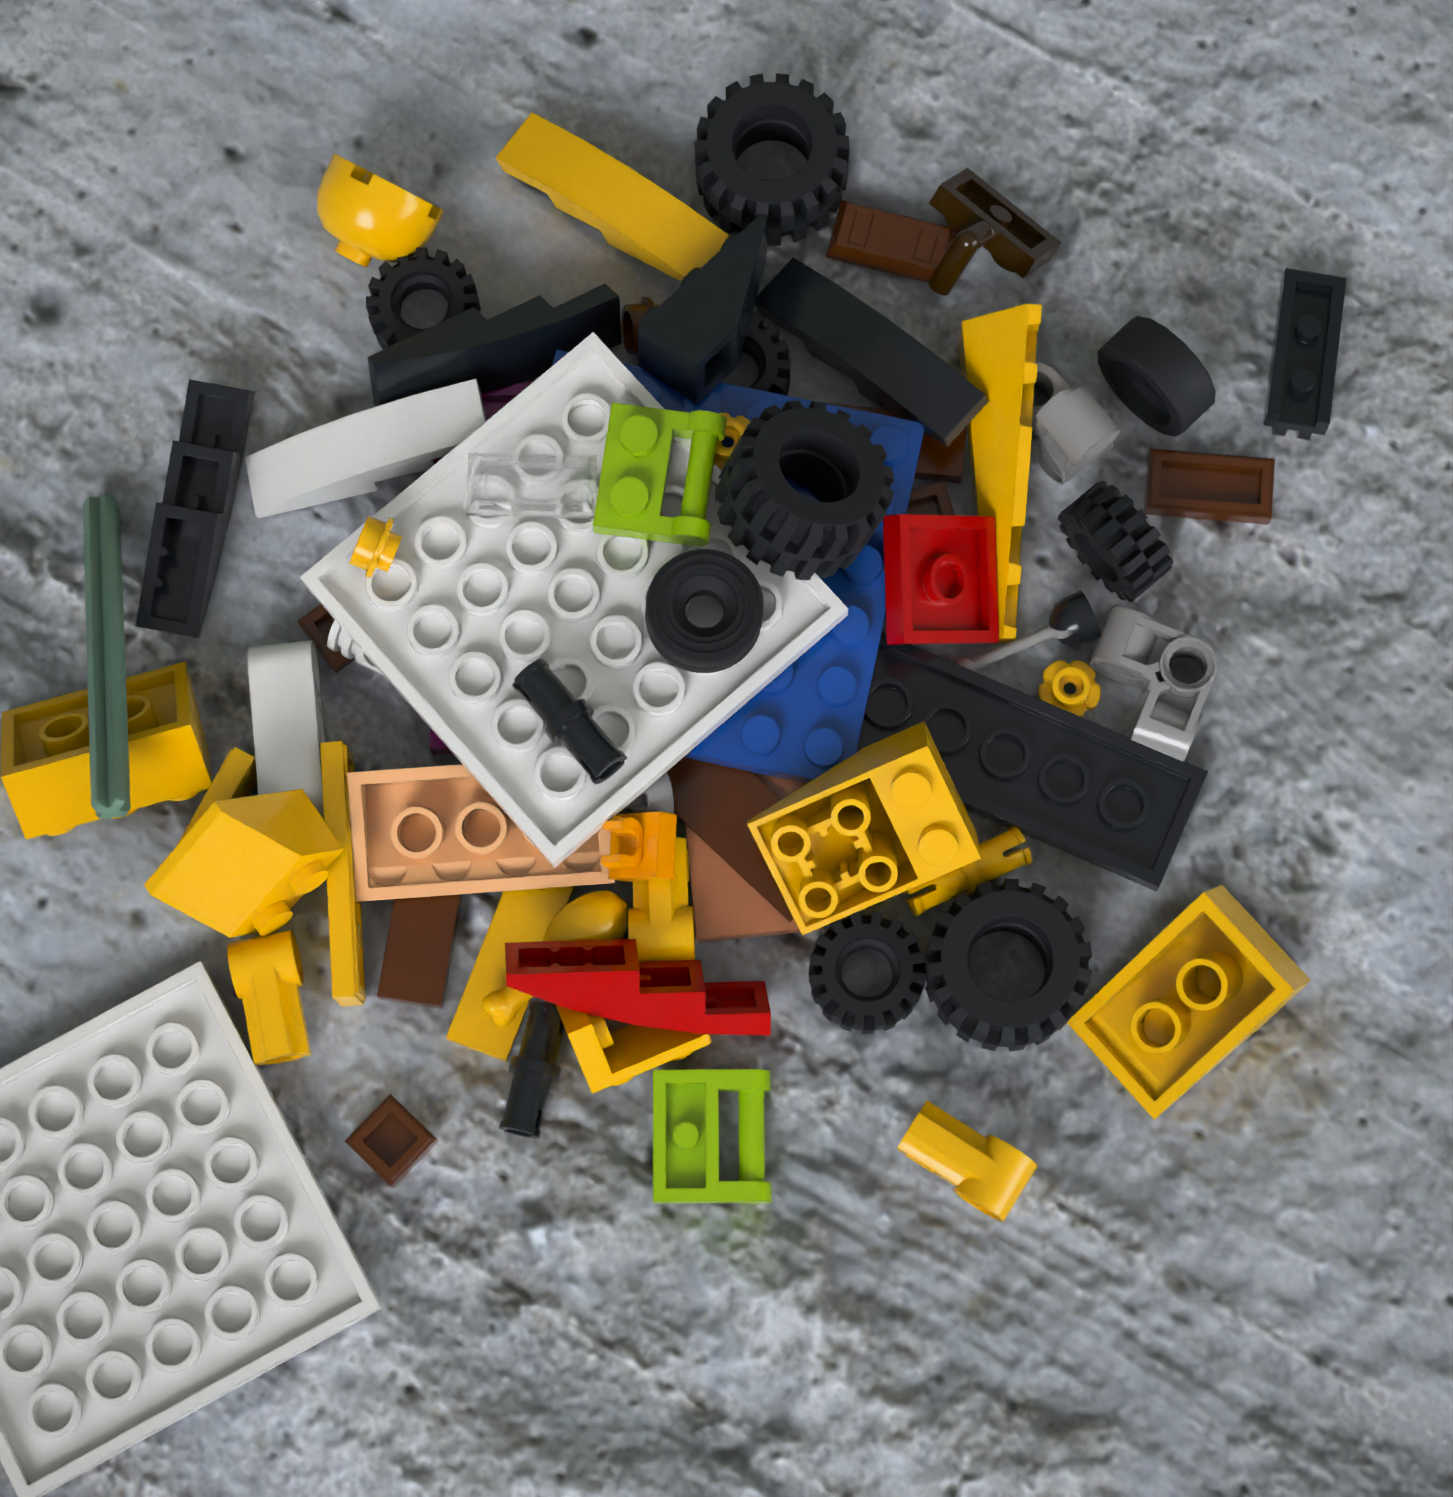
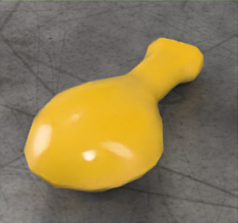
M609 890L593 891L582 895L565 905L554 916L546 930L543 941L623 939L628 926L627 904L624 898ZM506 986L492 991L485 996L482 1001V1008L491 1015L495 1025L507 1026L514 1020L519 1009L534 996Z

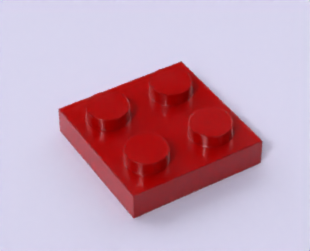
M917 514L885 516L883 518L887 645L999 643L995 516Z

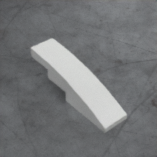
M473 379L415 394L360 411L302 432L244 457L255 515L259 519L378 491V481L429 470L434 465L433 459L444 457L487 421L477 380Z

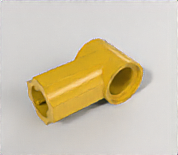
M676 837L673 880L633 881V908L628 909L629 939H636L638 962L695 960L693 906H689L688 900L689 855L686 838Z
M293 930L227 943L230 974L238 999L243 1000L254 1064L257 1066L277 1065L312 1055L299 989L300 986H304L303 968Z
M928 1100L917 1114L896 1149L929 1172L936 1174L953 1185L954 1193L964 1201L1000 1222L1005 1221L1038 1167L1032 1159L1015 1147L993 1135L984 1137Z

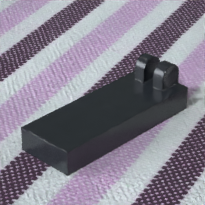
M1289 268L1284 270L1280 284L1263 425L1272 427L1273 435L1285 436L1287 429L1296 430V438L1310 440L1312 433L1326 434L1331 417L1347 279L1345 277Z

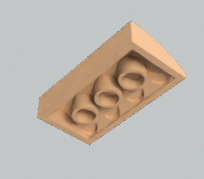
M463 764L347 773L356 902L615 883V880L608 879L609 868L601 864V855H610L611 831H606L602 827L554 868Z

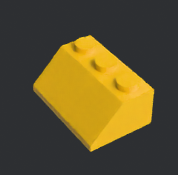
M186 662L127 677L131 808L126 816L134 813L138 808L163 801L190 799L200 791L209 789L213 782L210 752ZM88 688L2 712L1 779L26 840L45 834L49 836L61 835L71 831L77 825L100 819L91 806Z

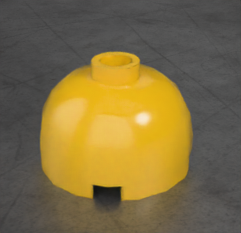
M333 153L317 192V213L322 226L339 240L334 251L368 268L372 258L395 263L398 257L407 255L408 259L416 254V248L425 246L444 213L443 209Z

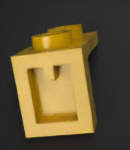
M556 1005L592 1094L610 1086L624 1084L634 1076L669 1061L686 1058L695 1050L705 1047L712 1042L710 1034L629 1025L610 1033L603 1017Z

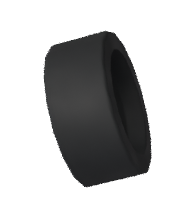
M1134 317L1098 350V365L1104 379L1115 395L1146 425L1161 434L1176 437L1184 433L1215 403V387L1209 373L1199 358L1179 337L1167 327L1151 318Z

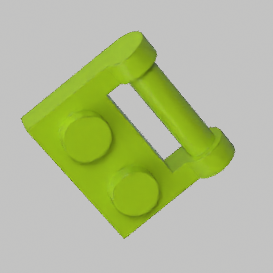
M612 403L593 520L594 533L689 546L708 545L712 524L706 520L717 441H721L725 437L726 417L711 411L699 410L689 413ZM674 437L691 439L680 516H662Z
M762 1069L653 1070L654 1204L772 1203V1183L765 1181L764 1092L771 1091V1071ZM719 1092L738 1093L739 1181H719Z

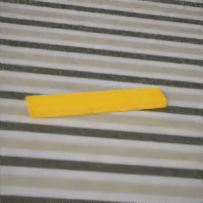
M575 886L503 891L446 1036L448 1041L504 1062L508 1061L531 999L519 1009L514 1020L507 1026L495 1025L491 1015L482 1008L483 998L492 991L506 987L505 943L543 941L546 930L554 916L570 902Z

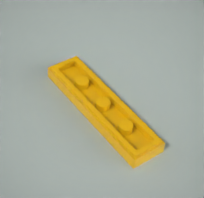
M343 741L321 742L324 820L344 848L327 868L329 872L327 877L332 998L341 1007L364 1005V1001H366L362 904L361 902H356L347 773L355 772L354 756Z

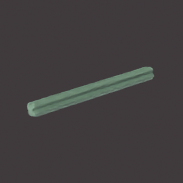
M103 494L100 497L90 496L85 500L83 504L91 806L96 811L98 818L109 820L112 817L126 816L131 806L120 509L116 505V499L113 496Z

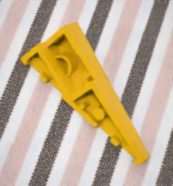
M1023 304L963 320L958 340L961 375L982 391L989 401L967 425L975 514L976 516H995L999 643L1006 644L1016 640L1018 584H1020L1022 567L1020 565L1021 533L1026 517L1033 429L1034 383H1036L1038 366L1036 364L1037 333L1042 315V305Z

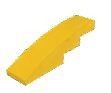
M533 112L495 157L505 173L548 194L557 209L600 230L609 245L681 282L692 269L703 267L720 251L725 240L730 236L681 200L629 166Z

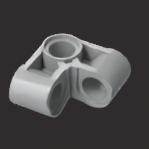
M1036 362L1038 366L1034 388L1040 389L1045 393L1049 401L1041 406H1033L1031 450L1037 462L1048 476L1057 484L1063 485L1110 451L1120 430L1084 386L1071 390L1052 367Z
M1113 606L1088 666L1099 675L1112 681L1143 689L1125 736L1131 738L1130 740L1184 762L1203 716L1201 710L1216 676L1218 666L1216 653L1207 642L1198 637L1163 625L1156 619L1139 611L1121 606ZM1178 657H1190L1201 666L1203 678L1192 684L1181 683L1170 673L1169 663Z

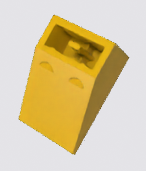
M921 722L861 749L747 821V825L802 935L981 859L977 831L925 722Z

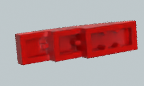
M636 939L505 943L506 986L564 1008L636 1026L698 1034L771 1036V1010L765 981L704 982L701 960L638 962Z

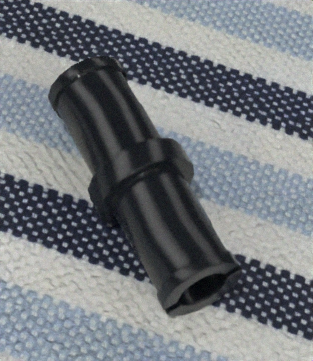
M538 659L532 662L515 677L512 687L524 697L547 725L545 734L554 744L562 742L588 773L595 785L606 781L624 765V760L627 759V756L615 746L593 720V708L585 699L576 700L549 668L546 660Z
M532 1001L529 1006L530 1012L519 1056L511 1057L508 1071L514 1074L499 1129L513 1135L538 1139L541 1133L540 1127L551 1083H558L561 1068L556 1066L565 1027L555 1004Z

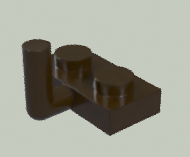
M966 168L940 184L929 202L931 206L944 215L947 224L959 233L929 279L928 285L937 294L949 295L977 249L982 246L991 253L993 260L1000 267L1014 272L1024 279L1049 262L1062 242L969 168Z

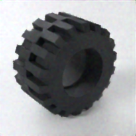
M763 73L749 76L750 86L742 88L738 81L726 87V100L724 101L715 96L707 105L708 118L700 117L697 126V141H695L698 193L704 196V208L710 217L719 214L720 227L729 234L737 227L743 230L757 216L762 215L767 218L768 246L781 245V236L789 234L795 243L806 238L807 226L811 225L816 231H819L827 224L828 211L836 213L840 206L842 191H846L850 147L849 136H845L846 122L841 112L833 114L834 101L825 92L817 98L814 96V84L802 79L798 86L789 84L788 74L776 73L775 82H764ZM774 140L792 145L803 154L807 162L798 172L787 178L765 180L746 172L739 165L737 159L750 146L762 141Z
M799 400L786 401L782 409L776 405L764 409L760 417H754L746 427L718 477L721 480L715 488V501L722 503L717 511L721 525H729L732 528L727 537L735 547L744 545L749 550L746 558L754 564L758 565L760 560L771 565V573L782 577L786 571H792L796 580H810L815 571L822 579L833 576L839 567L846 569L854 562L887 514L886 511L892 503L894 491L889 489L894 481L892 468L882 465L887 458V454L881 444L873 445L869 439L873 433L863 424L856 427L848 421L851 415L838 409L836 414L826 411V404L812 401L810 406L805 408ZM786 479L795 480L808 486L823 502L803 496Z
M1006 878L1002 885L992 886L990 880L977 884L975 891L968 895L965 891L953 900L951 907L947 911H943L938 918L930 936L925 957V973H927L926 992L929 1001H934L939 1009L937 1016L945 1026L948 1023L952 1024L958 1030L956 1036L964 1041L969 1042L970 1038L982 1043L981 1048L995 1051L997 1047H1009V1052L1023 1050L1026 1045L1032 1043L1038 1045L1048 1040L1058 1029L1061 1030L1082 1002L1092 970H1089V960L1092 957L1090 942H1084L1082 933L1085 927L1079 916L1072 919L1066 911L1069 904L1059 895L1055 900L1044 895L1046 887L1034 882L1031 888L1019 886V879ZM1007 931L1019 934L1032 942L1040 952L1045 966V976L1040 988L1029 998L1019 1001L999 1000L981 990L973 980L968 967L970 951L979 938L989 933Z

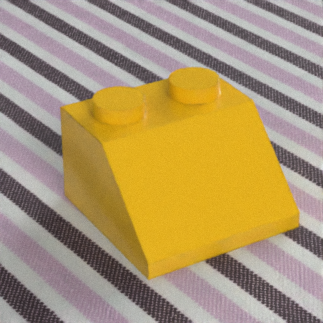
M303 789L214 801L146 881L144 886L151 896L229 938L256 932L261 936H266L276 932L288 923L293 915L290 909L304 894L313 891L327 879L329 875L327 871L328 866L344 848Z

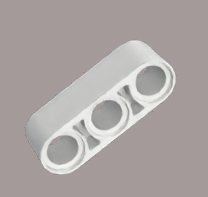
M314 641L249 647L248 674L258 795L303 789L324 819L320 743L325 742L319 665Z

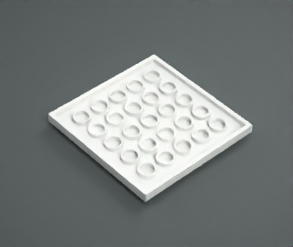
M594 332L372 516L383 522H387L388 517L393 518L394 523L390 531L402 536L388 572L375 568L372 577L368 578L365 577L366 570L349 564L363 529V524L300 577L307 589L554 868L599 831L606 821L613 819L848 616V608L816 573L813 574L810 580H796L792 571H786L783 577L770 572L771 565L760 560L758 565L746 558L749 550L744 545L737 547L733 545L727 537L732 529L731 526L721 525L717 515V511L722 503L715 501V488L721 480L718 478L721 470L715 463L706 520L712 524L708 545L689 546L594 533L593 520L612 403L664 409ZM677 437L673 439L662 516H680L691 439ZM697 549L722 551L743 562L758 580L764 599L762 626L752 650L734 666L713 673L690 672L671 664L654 647L648 635L645 622L647 592L655 574L665 563L677 555ZM699 595L692 598L685 608L688 620L700 628L715 626L724 615L720 602L709 595ZM538 659L546 660L549 668L576 700L585 699L594 710L593 720L615 746L627 756V759L624 760V765L606 781L595 785L588 773L562 742L554 744L545 734V728L547 727L545 722L524 697L512 687L515 677L532 662Z
M201 961L0 1068V1461L18 1497H41L383 1308L258 1066L254 1064L253 1056L209 971Z

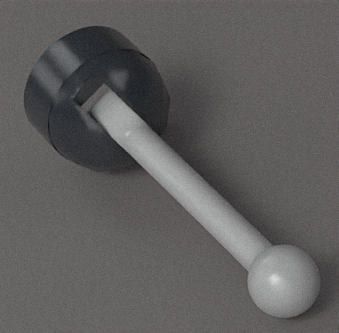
M1080 590L1064 597L1054 605L1049 614L1048 626L973 659L959 657L953 663L976 672L983 667L1052 637L1063 644L1076 646L1099 638L1101 631L1086 596Z

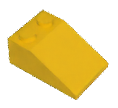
M1223 885L1203 892L1077 1011L1067 1024L1155 1120L1265 1024L1311 980Z

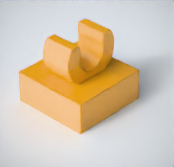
M660 811L617 814L613 819L606 821L603 829L611 831L610 855H601V864L609 868L608 879L625 882L673 880L677 815Z

